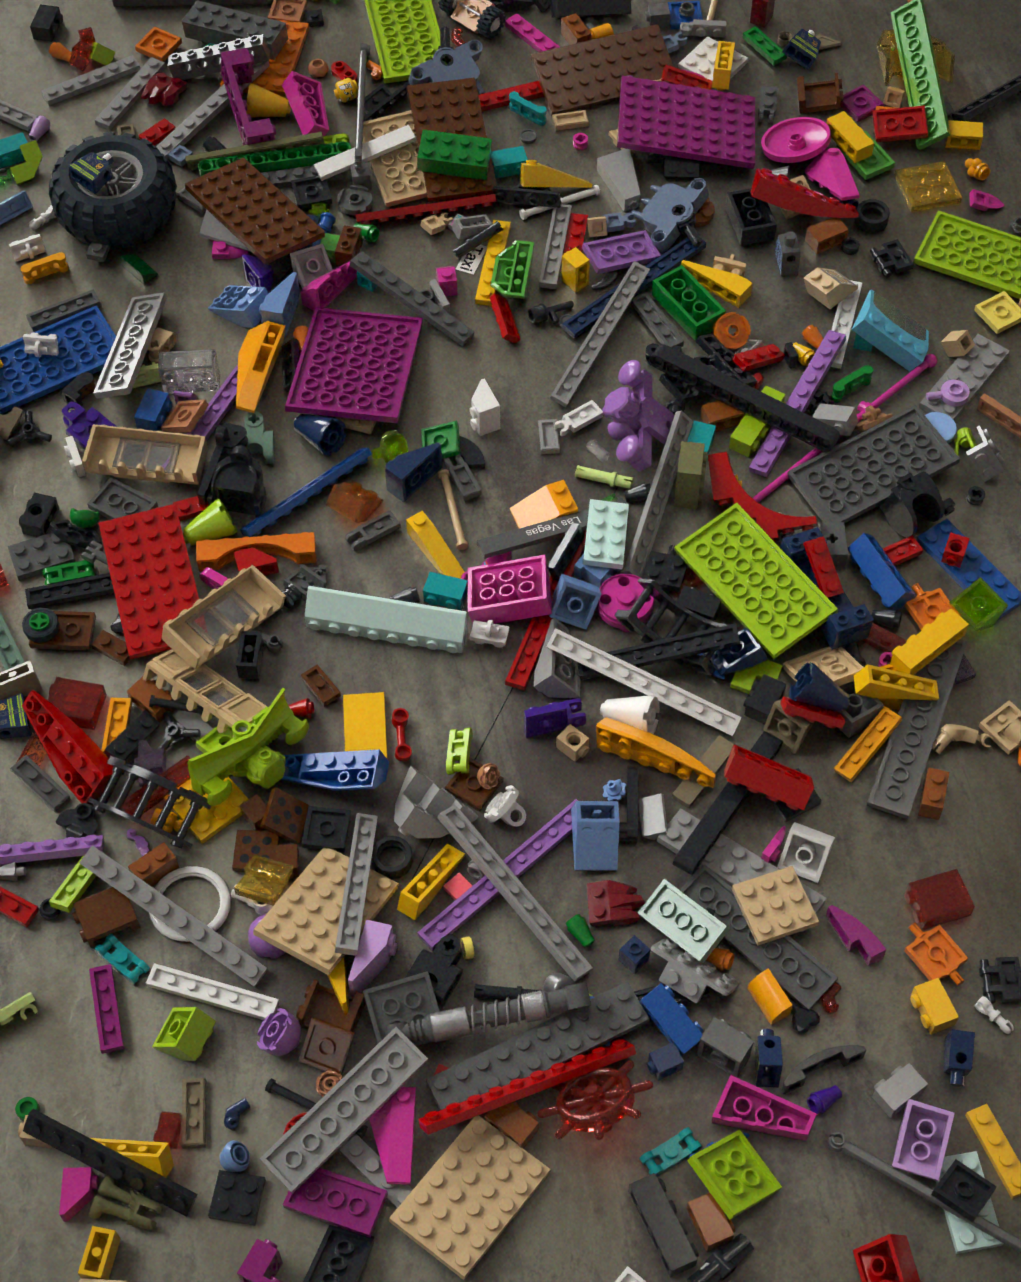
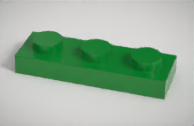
M756 26L743 32L742 38L773 66L787 59V55L782 53L783 50Z

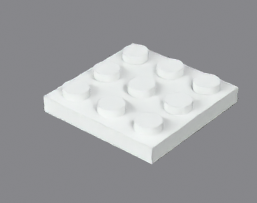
M707 36L678 63V69L698 73L706 79L713 81L718 41ZM735 50L730 79L748 63V57Z

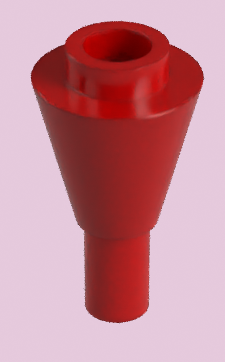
M309 698L288 705L293 711L294 716L311 718V714H314L313 701L310 702Z

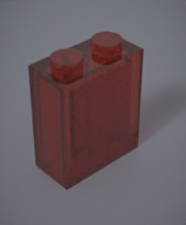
M56 677L54 684H51L49 688L48 701L80 728L95 730L107 694L104 685Z
M957 869L910 882L904 893L906 902L909 905L911 904L914 910V919L917 924H920L922 930L971 916L975 907Z

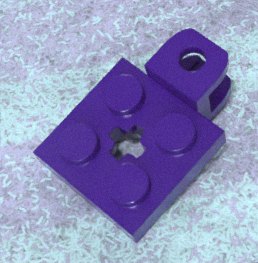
M70 402L62 409L63 422L68 427L65 430L66 435L73 436L74 441L84 449H86L90 436L89 430L92 429L93 424L117 427L93 407L85 412V409L79 404Z
M571 699L559 703L552 702L546 706H534L524 710V732L526 738L564 730L566 725L568 726L569 724L575 728L585 725L586 714L576 713L582 710L581 699Z

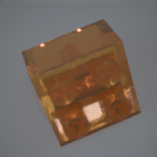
M343 482L341 484H334L326 506L352 521L360 523L368 520L382 504L383 499L379 498L376 492L362 488L363 485L358 482Z

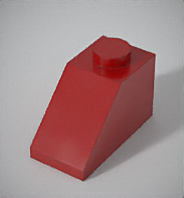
M252 547L234 552L238 573L244 568H249L251 565L255 566L264 576L279 573L277 559Z

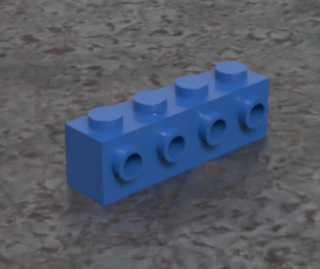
M863 533L848 547V551L851 554L850 558L860 566L861 574L872 583L870 585L871 588L882 597L881 602L886 608L899 610L907 601L915 596V593L874 536Z

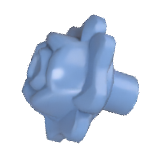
M620 779L615 781L609 780L607 785L603 786V797L607 798L608 801H620L622 796L626 795V783H622Z

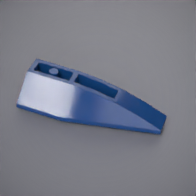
M380 749L284 755L286 758L285 772L280 780L334 791L375 789L386 781L389 761Z

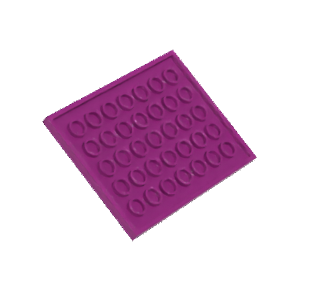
M622 76L617 147L754 169L755 97L684 86L682 84L677 85L634 78L632 76Z
M315 307L287 397L285 412L398 423L423 325V318Z

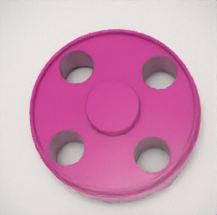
M618 574L604 581L599 588L601 597L596 606L597 613L604 622L623 632L630 631L614 615L618 609L630 610L644 590L638 583L641 577L632 574ZM651 595L646 600L648 602L644 603L637 614V618L644 624L650 619L654 611L655 600Z

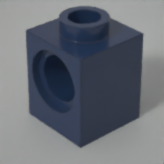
M634 935L619 949L618 960L635 974L649 961L651 949Z
M674 1042L650 1052L647 1062L651 1075L655 1074L658 1081L683 1070L684 1061Z

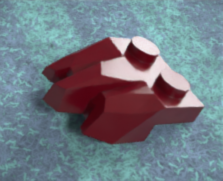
M157 73L147 82L141 99H149L148 104L161 102L163 106L173 105L179 101V94L187 89L188 83L181 81L180 78H172L164 73Z
M612 880L587 883L589 923L592 927L611 923L616 927L636 922L641 918L634 910L643 906L645 901L641 895H633L637 892V888L628 884Z

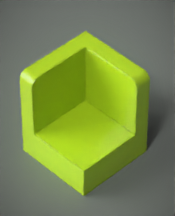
M93 42L87 58L106 66L112 62L115 51Z

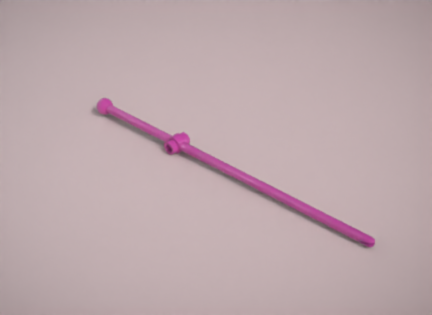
M927 354L920 365L872 403L860 402L857 407L859 411L857 414L858 423L863 420L862 414L866 413V407L871 405L875 409L878 408L926 368L935 367L938 361L937 357L934 354ZM814 448L755 495L753 499L759 503L789 479L787 474L789 470L818 456L823 451Z

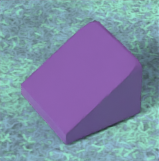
M174 391L176 404L178 401L197 400V395L193 393Z

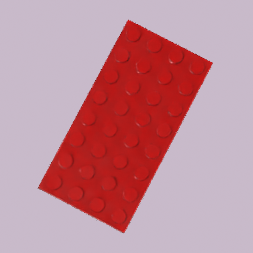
M171 504L99 522L130 660L172 649L161 639L163 625L168 620L178 617L184 609L188 610L199 600L176 505ZM203 615L194 622L208 634Z

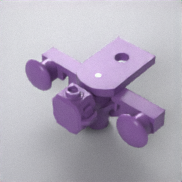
M630 360L621 367L618 380L620 384L629 385L632 389L620 387L611 392L605 398V405L602 411L605 417L613 420V422L608 424L610 436L616 441L622 439L616 450L617 458L620 461L629 462L633 468L640 472L651 466L652 436L665 445L675 414L652 398L653 375L645 369L640 371L641 365L639 361Z

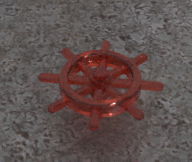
M628 1060L619 1070L599 1068L573 1078L566 1084L560 1083L553 1086L554 1090L559 1091L556 1105L540 1109L537 1115L539 1118H546L559 1114L563 1125L555 1133V1137L558 1140L563 1139L571 1130L579 1132L594 1131L595 1138L601 1140L604 1137V1133L610 1131L613 1125L625 1116L634 1119L641 1117V1112L638 1109L632 1108L635 1102V1093L652 1089L653 1082L647 1080L632 1084L627 1076L634 1067V1062ZM578 1109L575 1113L570 1112L572 1110Z

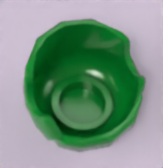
M72 508L70 510V520L78 528L89 529L99 522V512Z

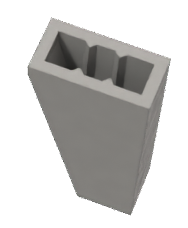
M623 149L597 158V172L622 210L627 212L640 207L641 194L630 149Z

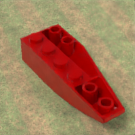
M757 168L751 188V195L754 198L806 215L832 218H857L859 215L855 206L848 203L846 205L842 204L833 197H826L820 192L788 180L789 178L785 175H774L771 170L766 168L762 170Z
M31 690L22 704V708L61 780L81 803L90 804L88 802L89 798L96 800L102 795L113 773V766L107 764L109 758L68 716L35 690Z

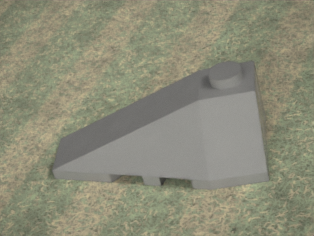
M556 618L551 619L535 669L534 687L547 697L578 698L580 697V677L575 675L574 667L577 666L576 661L546 647L555 628L570 635L568 628Z

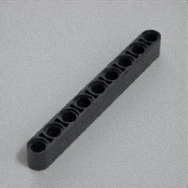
M764 731L750 751L774 760L783 745V740ZM727 782L677 853L673 861L674 866L691 876L696 872L751 793V791L746 789L747 786L740 783L739 785H734Z

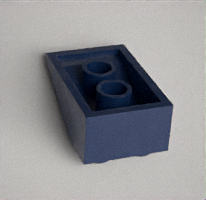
M439 442L398 455L395 459L389 461L385 466L387 491L402 502L411 497L443 468L441 444Z

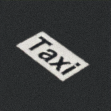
M479 245L475 248L474 252L470 251L464 255L455 270L474 275L487 247Z

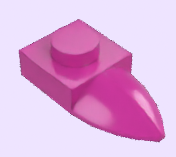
M975 189L969 193L970 207L986 212L988 208L998 209L1004 206L998 198L989 193Z
M213 241L212 259H236L249 253L247 250L228 245L223 241Z
M785 826L776 833L762 852L761 859L767 863H771V861L776 862L781 854L779 848L785 837Z

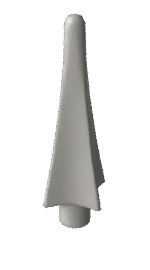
M15 862L0 867V880L19 881L18 876L26 875V867H17Z

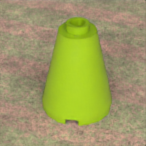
M219 498L183 528V536L186 545L190 543L191 546H195L196 541L220 539L238 533L235 525L233 526L232 518Z

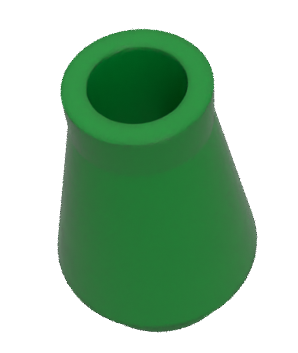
M354 224L353 227L362 229L363 239L368 242L378 240L380 231L375 225Z
M577 914L565 923L568 927L567 931L584 948L595 942L585 917Z

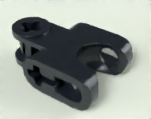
M453 935L442 937L433 953L423 949L406 977L428 971L430 980L437 983L434 994L437 1003L440 1005H444L463 973V969L456 966L462 956L458 938Z

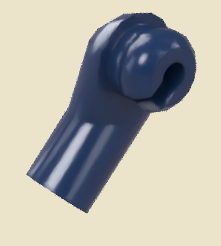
M246 1098L241 1099L226 1109L224 1117L226 1128L235 1129L238 1126L240 1113L250 1108Z

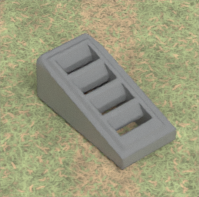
M486 214L455 218L452 230L458 240L480 233L492 225Z

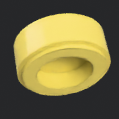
M470 937L461 938V950L465 960L474 957V946Z

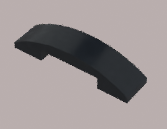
M844 1045L828 1048L813 1054L797 1065L787 1076L781 1090L783 1095L804 1086L806 1074L832 1062L840 1060L842 1066L845 1067L863 1059L866 1053L865 1047Z

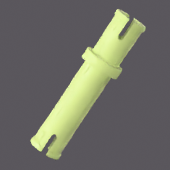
M580 465L577 466L575 471V477L610 484V487L619 486L631 489L634 481L633 477L618 475L617 472L609 473Z

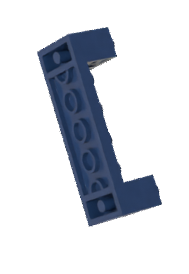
M813 528L782 538L780 546L782 551L819 588L803 544L806 541L822 537L823 535L819 528ZM845 592L828 598L838 608V613L828 616L827 621L820 625L819 628L831 649L834 650L868 638L874 619L865 604L853 607Z

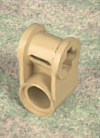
M162 328L155 329L147 349L151 362L159 363L164 360L176 343V333Z

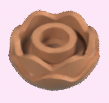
M314 59L308 65V72L314 78L324 77L329 71L328 64L322 59Z
M488 763L479 769L477 779L483 788L492 789V787L497 786L501 773L498 770V766Z
M332 1070L322 1073L316 1080L318 1094L324 1097L343 1078L342 1075Z

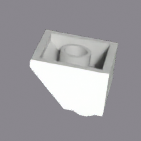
M485 378L481 379L471 399L472 407L470 408L472 416L470 424L472 429L478 432L479 436L500 429V405Z
M794 822L789 831L777 868L783 869L793 866L798 876L818 883L835 837Z

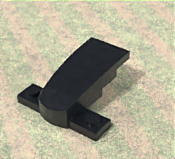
M712 333L698 337L696 343L708 356L694 357V359L750 387L755 386L757 380L748 371L744 372L732 360L735 354L725 348ZM666 373L661 374L659 381L680 404L708 396V394Z

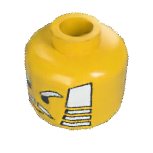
M346 78L336 82V89L333 91L337 100L340 99L343 103L357 98L358 86L355 80Z

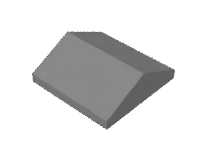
M323 244L290 254L293 272H297L298 281L302 288L333 270Z

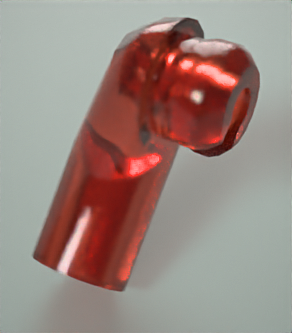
M455 27L451 32V42L456 46L466 43L461 39L463 30L459 27Z
M837 982L821 997L823 1009L830 1014L837 1012L839 1009L835 996L842 988Z

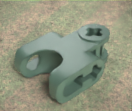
M257 411L255 413L249 412L244 419V428L247 431L248 438L246 448L251 454H262L265 457V464H274V431H265L264 419L261 413Z

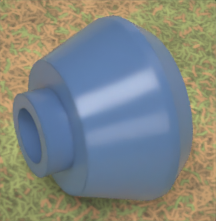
M232 1140L228 1142L220 1153V1164L229 1172L244 1171L247 1169L250 1161L247 1147L239 1141Z

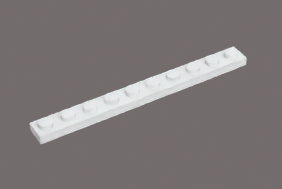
M556 628L546 646L647 696H656L660 702L730 736H733L742 718Z

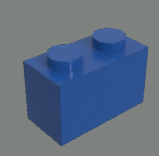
M147 388L134 416L137 429L160 430L166 420L167 413L172 409L169 393Z

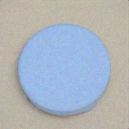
M931 412L925 415L949 444L956 435L957 426L955 421L950 416L940 412Z

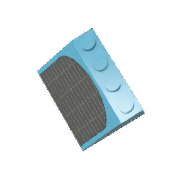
M871 289L852 330L910 372L920 365L926 356L929 345V331Z

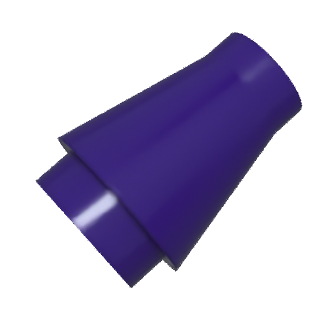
M836 1085L813 1092L807 1098L808 1107L816 1114H823L842 1097V1092Z

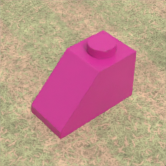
M455 267L435 268L437 282L444 295H458Z
M92 1167L63 1168L59 1215L64 1222L73 1218L94 1198V1190L98 1189L99 1178Z

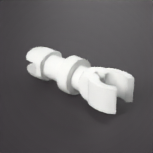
M52 205L46 213H41L39 218L29 222L31 229L36 230L41 224L49 222V219L56 218Z
M982 996L974 1005L979 1012L988 1015L991 1022L997 1023L1000 1026L999 1029L1005 1034H1010L1014 1030L1013 1024L1008 1019L1005 1020L1000 1015L1001 1012L998 1009L994 1010L993 1005L986 997Z

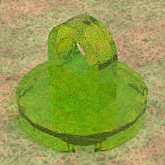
M391 430L382 435L380 447L371 450L373 459L383 457L387 464L398 455L407 453L408 446L401 433L398 434L397 430Z

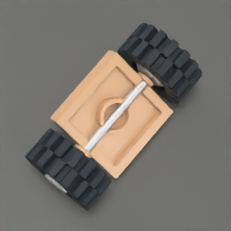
M441 0L438 2L439 8L451 15L453 20L476 34L479 32L489 39L498 36V32L502 31L501 27H504L503 23L506 21L505 13L488 0Z

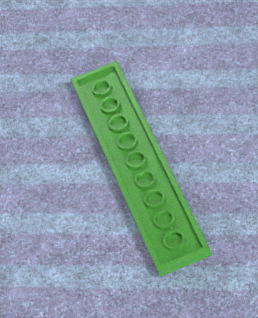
M912 0L890 13L909 107L925 105L928 138L915 139L917 148L922 150L950 136L951 133L923 0Z

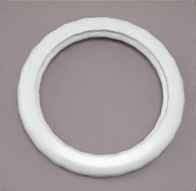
M198 866L179 868L168 873L155 886L154 889L163 894L170 884L180 878L197 876L210 881L216 887L220 896L218 913L213 921L207 925L214 931L222 926L230 911L231 896L229 888L217 873ZM149 913L150 919L161 934L173 940L190 942Z

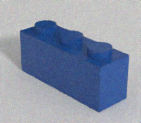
M660 983L644 996L639 1003L670 1043L674 1042L682 1056L700 1041L704 1031L696 1021L692 1022L687 1016L689 1012L682 1003L678 1004L675 1001L673 991L667 985L664 987Z

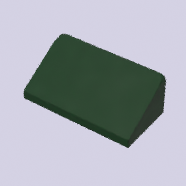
M136 254L120 257L122 265L143 284L158 275L154 269Z

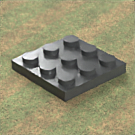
M428 971L363 990L377 1043L387 1036L386 1026L401 1022L411 1024L413 1020L414 1023H417L416 1020L418 1019L422 1022V1018H425L427 1014L440 1012ZM425 1038L423 1039L424 1042L418 1040V1043L415 1044V1041H412V1043L415 1046H419L422 1044L429 1043L430 1041H426Z

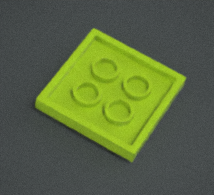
M740 1129L692 1155L687 1160L729 1220L777 1193L782 1188L781 1184Z

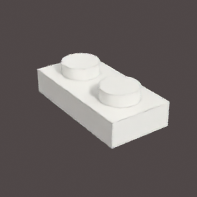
M73 436L66 437L67 446H64L67 457H72V460H69L72 471H77L78 477L86 476Z

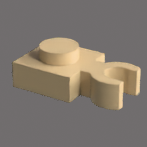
M444 212L440 217L433 215L421 220L420 226L430 235L445 230V226H448L453 217L447 219L448 213Z

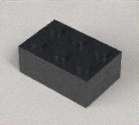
M751 188L728 192L726 210L740 246L775 240L777 224L769 204L752 197Z

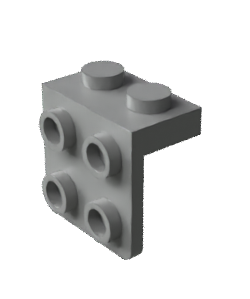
M979 425L976 428L983 442L966 451L985 482L1005 471L1002 465L1005 461L996 443L992 441L988 430H983Z

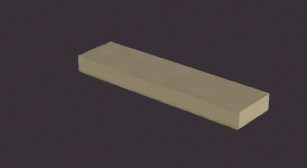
M719 735L699 761L713 773L717 774L728 760L733 743ZM692 771L689 779L683 780L673 792L672 798L690 808L706 787L697 783L699 775Z

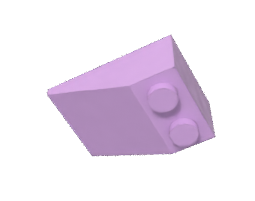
M366 920L358 945L357 956L354 958L348 978L351 995L354 996L356 992L361 993L387 966L390 957L395 956L397 943H395L396 934H393L392 925Z
M908 1099L899 1130L892 1167L939 1181L955 1113Z

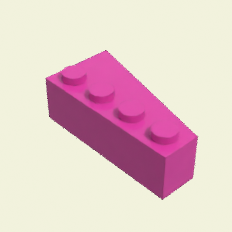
M291 71L282 83V87L302 135L322 132V135L325 136L329 131L321 82Z
M730 1075L713 1113L712 1123L807 1141L817 1114Z

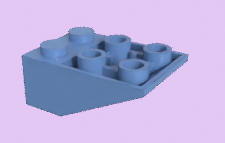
M229 285L224 288L223 293L213 300L208 309L241 327L254 328L262 320V315L259 314V307L269 293L265 287Z
M576 801L571 808L574 871H617L620 823L618 801Z

